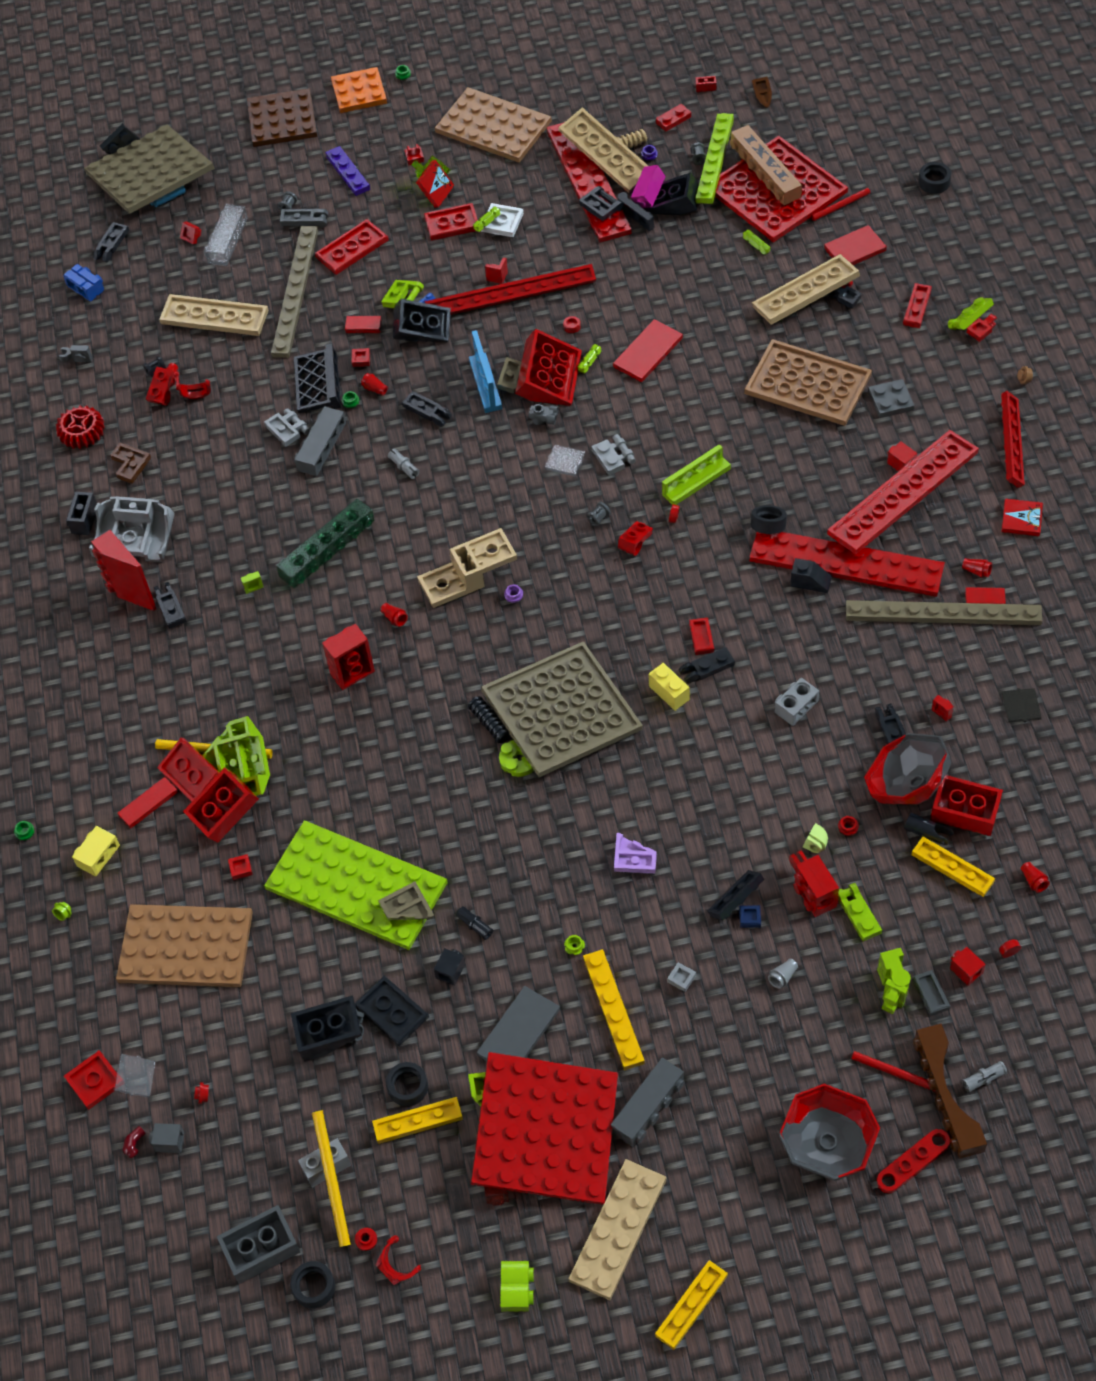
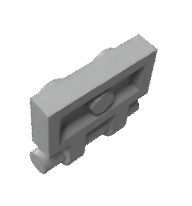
M288 408L284 410L285 415L283 417L277 413L264 421L265 427L285 447L300 438L299 432L307 435L310 430L307 427V423L300 420L298 415Z
M618 434L613 436L615 443L611 444L607 439L592 446V452L608 476L625 469L624 462L628 461L630 464L636 462L634 453L631 449L627 448L625 440ZM621 450L622 454L618 455L616 451Z

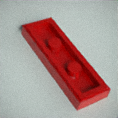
M914 284L903 325L915 328L921 327L932 286Z
M164 777L117 814L131 829L177 794L178 791Z

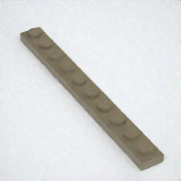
M301 226L271 351L272 357H290L317 240L318 227Z
M846 600V621L1042 625V606Z

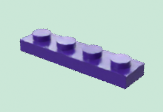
M340 146L325 152L327 159L355 196L370 190L369 183Z

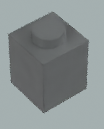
M155 1123L153 1131H150L149 1143L155 1152L181 1153L185 1132L180 1124Z

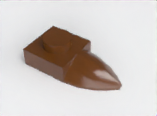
M768 76L752 80L755 98L757 97L759 102L768 108L772 99Z

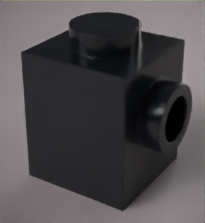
M444 948L434 968L435 978L455 986L465 966L464 955L455 949L448 950Z

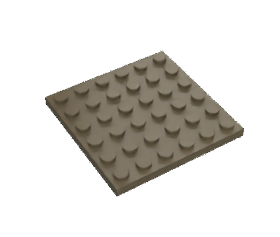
M167 124L152 133L146 134L140 140H134L131 144L119 148L116 153L106 155L102 159L90 163L84 169L90 178L130 214L215 168L209 159Z
M584 641L481 686L482 693L506 729H508V732L538 777L546 775L643 729L642 723Z

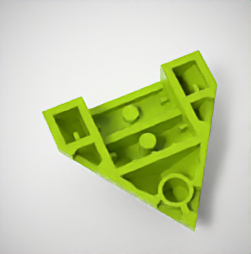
M248 716L229 721L225 726V731L214 740L202 756L219 772L224 767L233 772L256 796L263 795L270 777L263 736Z

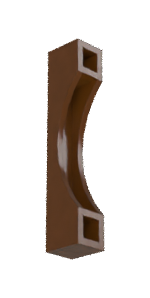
M942 1023L916 1030V1035L913 1039L914 1048L921 1054L920 1063L923 1071L928 1073L929 1078H927L929 1088L931 1091L935 1090V1104L937 1110L942 1111L944 1116L942 1122L945 1131H949L951 1135L950 1145L953 1152H957L959 1159L985 1152L987 1142L980 1123L970 1118L960 1109L947 1088L943 1063L949 1042Z

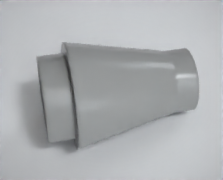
M788 959L771 970L768 976L771 985L777 989L786 987L798 968V964L793 959Z

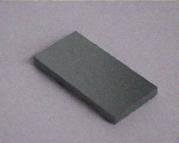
M524 986L479 1048L477 1056L487 1061L489 1052L527 1058L560 1011V1006Z

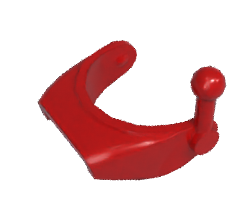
M175 371L173 373L176 380V389L181 396L188 399H199L210 394V380L205 379V382L194 385H183L179 383V372Z
M396 1235L387 1241L388 1244L384 1247L375 1264L393 1285L411 1278L421 1270L420 1264L412 1272L405 1274L397 1272L391 1267L388 1260V1252L391 1245L399 1241Z

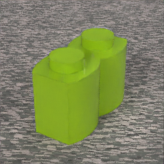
M501 1261V1312L529 1311V1305H534V1291H529V1282H534V1268H529V1261Z

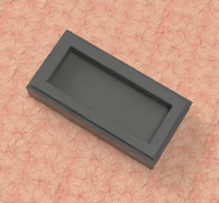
M933 970L913 976L912 980L930 1016L950 1010L951 1006Z

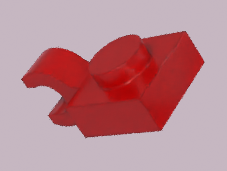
M990 314L985 320L978 318L967 327L966 333L977 341H982L992 332V328L996 326L994 321L997 317Z

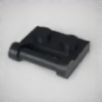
M597 186L579 199L580 206L602 221L616 211H621L624 207V202L616 200L606 193L601 186Z

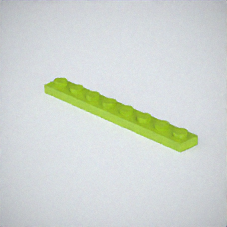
M717 114L696 194V203L713 204L734 121V114Z

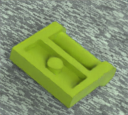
M395 280L381 301L383 307L394 308L395 304L400 299H404L410 290L412 291L406 300L414 301L418 293L422 292L424 285L418 281Z

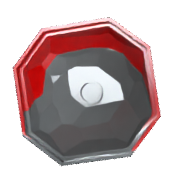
M908 733L883 746L864 778L870 795L879 803L916 805L928 801L945 778L950 768L951 760L941 736Z
M821 1084L794 1096L779 1137L793 1165L837 1181L865 1170L880 1131V1126L866 1099L827 1084Z

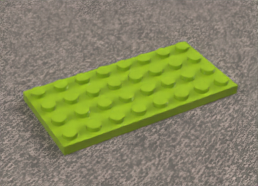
M304 820L264 886L268 891L410 950L427 919L388 920L378 900L416 882L432 910L448 882L444 877Z

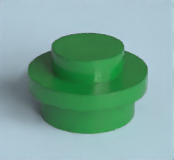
M400 65L396 68L395 76L400 80H406L411 76V70L406 65Z
M353 391L344 393L342 397V404L346 408H354L360 401L359 396Z
M27 821L18 822L14 829V834L19 840H28L35 832L34 826Z

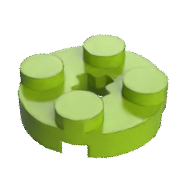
M512 740L504 743L499 753L501 768L515 777L531 774L534 770L525 756L522 757L521 761H518L517 758L514 759L517 755H523L515 741Z

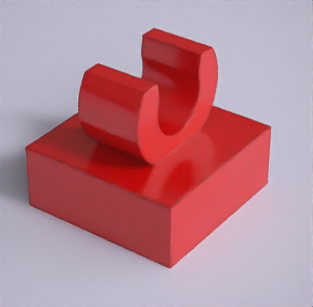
M418 144L414 148L407 146V149L404 151L408 165L424 162V156Z
M187 221L182 222L180 238L191 244H196L202 230L199 229L200 227Z

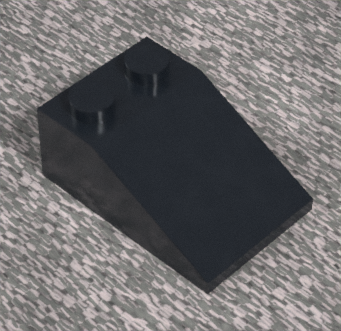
M691 172L664 181L653 207L644 208V210L651 214L683 215L697 210L696 194L699 183Z
M400 299L394 306L392 338L417 342H448L451 308Z
M353 995L291 1013L298 1053L304 1061L325 1056L362 1036Z

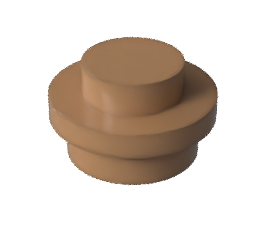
M1022 366L1018 371L1017 378L1021 384H1027L1032 381L1033 371L1027 366Z

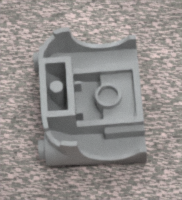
M117 496L110 497L109 500L103 501L101 504L97 503L95 507L97 518L95 539L111 530L133 556L145 557V560L150 562L164 563L174 519V512L170 507L164 506L159 500ZM91 544V545L89 546V550H90V552H91L92 557H95V556L93 555V553H92V550H93L94 548H93V546H92V544Z

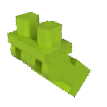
M901 948L880 953L877 968L882 984L885 986L882 1009L890 1014H894L897 1006L903 1007L911 980L910 974L902 966L904 954Z

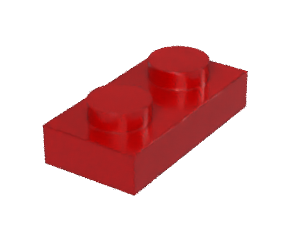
M679 104L657 117L656 124L667 132L691 118V111L684 105Z

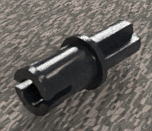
M464 906L457 910L456 916L468 925V929L474 930L484 940L490 938L494 930L486 925L480 916H475Z

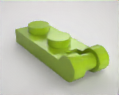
M980 297L974 300L973 304L964 309L961 315L956 319L948 321V328L951 330H965L994 305L992 298Z
M852 883L844 890L839 889L838 901L862 941L864 942L882 934V929L860 894L858 886ZM852 895L854 900L848 901L847 897Z

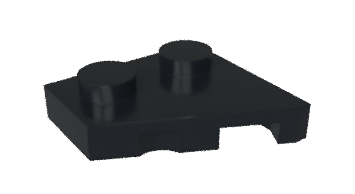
M122 123L100 147L110 155L116 153L119 148L131 144L134 140H140V137Z

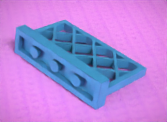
M477 330L472 331L475 355L469 356V362L484 411L488 413L501 410L502 403L487 355L483 352Z

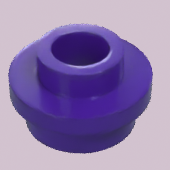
M646 145L641 151V156L643 159L650 161L658 156V152L653 145Z

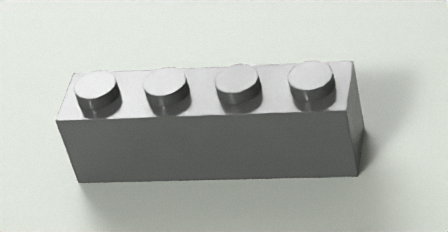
M324 406L322 412L318 414L314 426H311L308 437L303 440L299 453L295 454L294 462L297 471L314 476L319 474L346 425L344 411Z
M662 1057L612 1122V1134L631 1147H634L637 1142L640 1143L646 1136L647 1128L657 1122L662 1108L666 1109L669 1106L674 1092H679L685 1083L684 1071Z

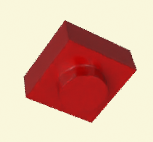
M369 348L352 349V367L370 366Z
M937 695L933 699L931 710L945 721H948L952 717L954 706L948 699Z
M248 854L228 859L233 880L253 875Z

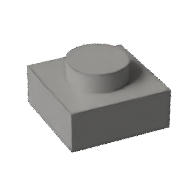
M678 962L668 976L667 982L686 992L695 979L696 972Z

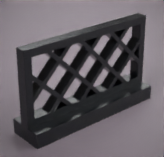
M326 344L324 350L295 356L294 369L298 413L333 405L334 409L341 408L338 357L333 344ZM324 356L320 363L315 361L318 357ZM301 361H308L303 367L299 365ZM312 364L316 365L313 371L308 370ZM321 368L324 369L325 372L321 376L316 374ZM304 372L309 374L304 380L300 378ZM313 377L317 378L313 385L308 383ZM324 382L326 385L322 389L318 388L319 384ZM305 386L309 387L305 393L301 392ZM314 390L319 392L314 398L309 396ZM323 395L327 397L325 401H318ZM306 399L310 401L308 405L302 406Z

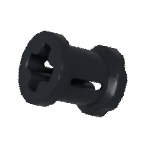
M159 356L154 361L143 364L150 378L153 377L156 367L166 369L163 360Z

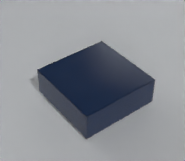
M760 905L739 906L740 928H761Z

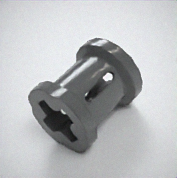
M700 142L694 143L690 147V152L693 154L692 161L696 165L704 164L706 159L704 144Z
M286 191L282 201L277 205L280 211L285 208L292 209L293 204L298 200L297 196L292 192Z
M598 502L597 507L592 512L586 514L588 521L594 526H599L601 520L611 514L609 507L603 502Z

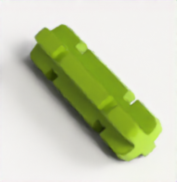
M496 206L490 209L473 224L474 230L480 232L501 214L500 209Z
M746 230L743 233V238L749 241L757 250H760L762 254L766 255L770 252V246L764 243L752 231Z
M592 345L582 362L578 365L579 372L584 374L588 371V367H591L601 352L599 345Z

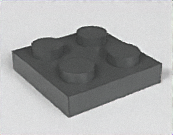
M903 379L868 387V393L879 418L914 410V403Z

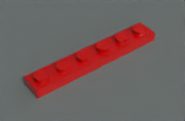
M1005 391L1001 394L1006 478L1009 483L1020 488L1025 485L1019 399L1010 392Z

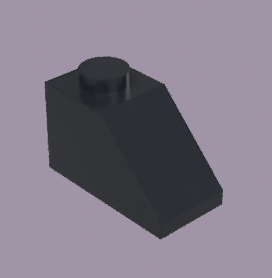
M795 558L791 572L790 587L828 593L832 576L814 561Z

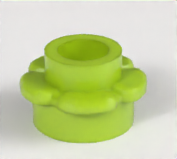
M65 902L55 903L52 909L53 915L61 921L71 917V907Z
M571 935L564 943V946H566L565 951L568 954L579 955L582 953V949L585 948V943L579 936Z

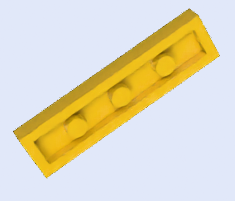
M925 837L921 838L912 851L911 855L982 897L986 895L995 881V878Z
M453 1097L373 1120L372 1123L377 1142L380 1144L463 1120L458 1099Z
M709 1260L656 1331L655 1337L675 1350L728 1277V1273Z

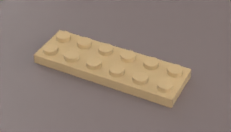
M583 107L559 127L560 133L628 193L634 190L643 168L648 165Z
M839 254L752 302L753 308L772 325L860 276L859 270Z
M169 294L159 320L164 325L259 336L269 310L268 306Z
M625 1159L568 1279L570 1283L611 1300L667 1180L666 1176Z

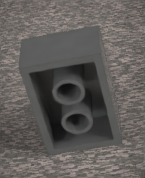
M279 1205L216 1236L238 1284L300 1253V1249Z

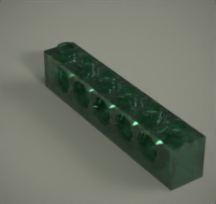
M358 498L355 499L276 565L279 577L293 588L302 584L308 576L316 572L320 566L329 561L339 550L345 548L352 539L357 538L364 529L372 525L375 521L373 510Z

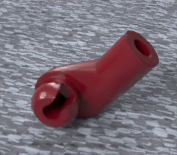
M140 1126L126 1136L122 1150L124 1154H127L128 1158H133L138 1154V1149L135 1147L136 1142L146 1134Z

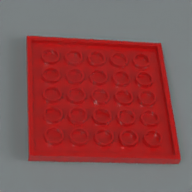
M777 136L766 145L801 183V198L783 205L780 200L776 199L774 193L766 187V184L757 177L753 169L749 168L744 159L720 174L715 197L773 243L808 220L814 213L821 211L848 192L846 185L780 136Z
M489 1052L487 1055L471 1185L604 1205L612 1137L611 1124L614 1118L618 1073Z

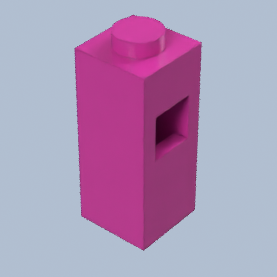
M658 165L645 166L631 195L633 202L638 203L641 208L653 207L666 177Z

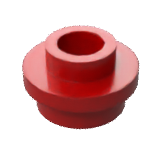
M845 816L838 823L840 833L846 836L856 834L859 828L858 821L852 816Z
M200 1082L199 1086H195L194 1099L198 1100V1104L208 1101L209 1085L203 1084V1082Z
M362 1228L355 1235V1244L360 1250H371L377 1244L376 1232L371 1228ZM364 1236H369L370 1238L368 1241H362V1238Z

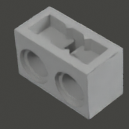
M800 678L797 682L791 683L783 695L781 694L776 698L775 713L794 726L819 701V690L803 678Z

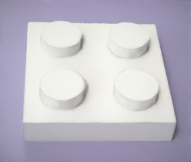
M491 203L488 211L496 206L500 209L501 214L484 227L481 232L514 237L524 214L523 209Z

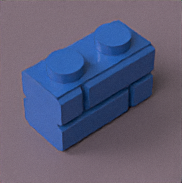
M76 264L63 276L69 288L89 301H92L96 298V295L104 291L102 278L97 274L93 275L87 267L83 268L79 264Z

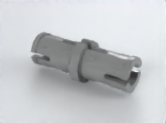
M392 449L388 453V458L397 465L400 471L403 470L411 479H415V476L419 475V470L410 463V459L400 454L397 449Z
M1002 1061L986 1069L981 1068L978 1070V1073L962 1079L963 1087L967 1092H971L984 1084L987 1086L991 1084L992 1080L1007 1074V1069Z

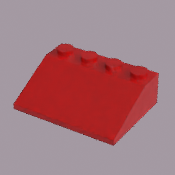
M535 329L526 339L515 394L530 401L571 406L582 350Z
M109 530L91 541L94 548L92 553L98 560L96 563L102 571L100 573L107 582L105 586L110 593L114 592L118 598L152 611L156 610V605L140 563L115 534Z

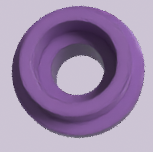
M509 585L504 592V597L508 602H519L523 598V590L518 585Z

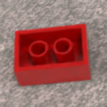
M356 623L322 642L330 675L341 690L348 688L375 672L368 639Z
M224 767L183 812L209 839L218 843L259 798L233 772Z
M946 775L938 787L930 820L991 836L1003 790Z

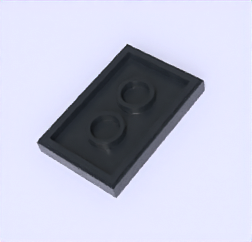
M385 975L355 1003V1007L364 1013L365 1017L398 1046L406 1041L429 1018L427 1012Z

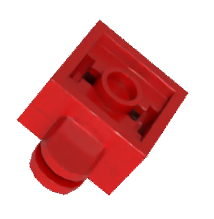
M802 850L796 852V855H789L790 864L796 872L794 874L795 883L793 886L796 893L803 897L806 909L809 912L811 911L814 917H817L836 908L839 886L820 856L816 855L807 859Z

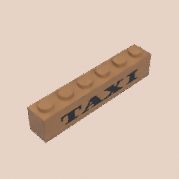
M749 125L731 132L730 145L732 149L739 153L740 158L746 161L749 168L753 169L757 177L774 193L777 200L786 205L801 198V183Z

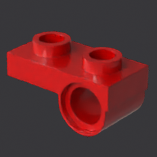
M156 367L146 396L148 402L165 406L169 404L171 398L169 389L174 377L173 370Z
M636 521L619 537L618 549L637 556L643 542L652 534L653 528Z

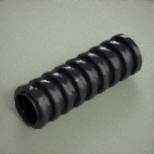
M481 696L474 697L469 702L468 709L471 710L479 722L496 739L497 743L506 742L511 736L508 729H506L500 718L497 717V714L494 713Z

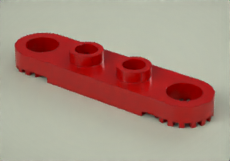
M941 1129L932 1130L883 1169L877 1177V1186L880 1191L887 1194L894 1193L937 1159L949 1147L950 1137L948 1133ZM940 1136L944 1139L945 1144L937 1146L933 1143L932 1139ZM890 1176L894 1179L895 1184L893 1186H885L882 1179Z

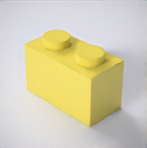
M664 663L649 673V687L675 711L690 700V687Z
M96 826L87 834L82 845L76 848L72 858L77 867L97 876L119 848L120 844L115 835Z

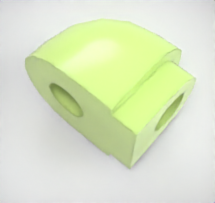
M815 823L803 848L813 853L823 851L828 842V835L824 828Z

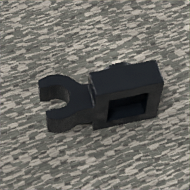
M846 286L845 289L839 287L830 292L829 296L838 298V302L852 309L861 299L862 293Z

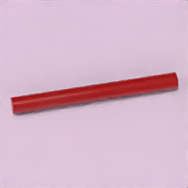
M865 188L814 213L811 219L816 221L871 193L870 189Z
M856 1051L852 1055L851 1059L930 1090L928 1081L925 1078Z

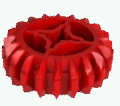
M80 405L78 408L73 407L72 410L66 409V414L61 413V418L57 419L56 433L62 444L64 443L67 447L71 446L75 449L78 446L81 449L82 446H86L88 448L89 444L94 445V441H100V436H103V431L105 430L104 420L93 407L89 408L86 405L83 408Z

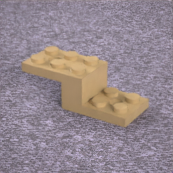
M502 528L451 548V563L419 575L417 578L432 608H435L485 587L483 573L517 560V554ZM491 548H494V549L497 550V551L494 552V553H489V552H487V551H488L489 549H491ZM440 583L447 584L445 587H438Z

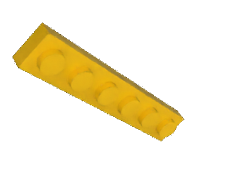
M603 949L583 955V960L624 1071L645 1064Z

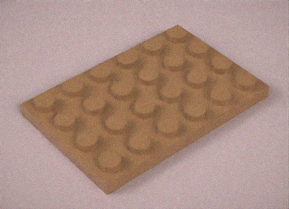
M467 87L436 125L435 133L520 163L545 131L546 127L552 122V119L549 115Z
M772 339L750 378L744 394L846 426L872 375V370Z
M130 904L117 971V982L241 987L253 914L252 909Z

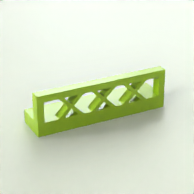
M720 444L663 480L662 495L671 504L677 505L729 471L731 464L723 457V447Z

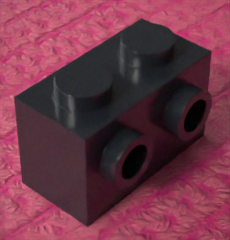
M75 491L66 519V524L69 526L71 534H90L97 505L93 493Z

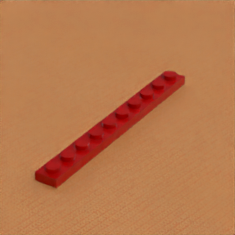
M592 264L424 302L451 308L450 315L594 283L596 282V277Z

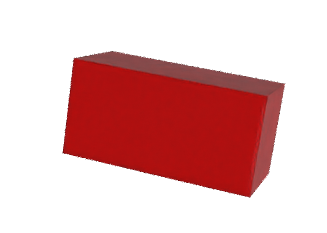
M716 76L695 77L696 92L717 90Z

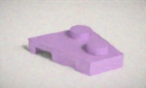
M617 833L614 872L655 874L657 852L648 847H643L641 843L635 840L632 842L624 838L621 833Z

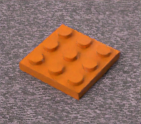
M377 67L331 76L340 113L387 104Z

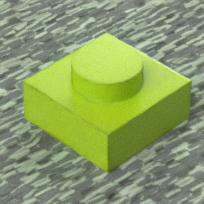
M258 571L241 577L246 594L264 587Z

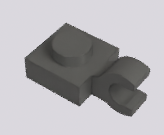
M72 345L71 348L62 347V354L59 355L62 362L69 361L72 358L74 362H91L93 358L89 346Z

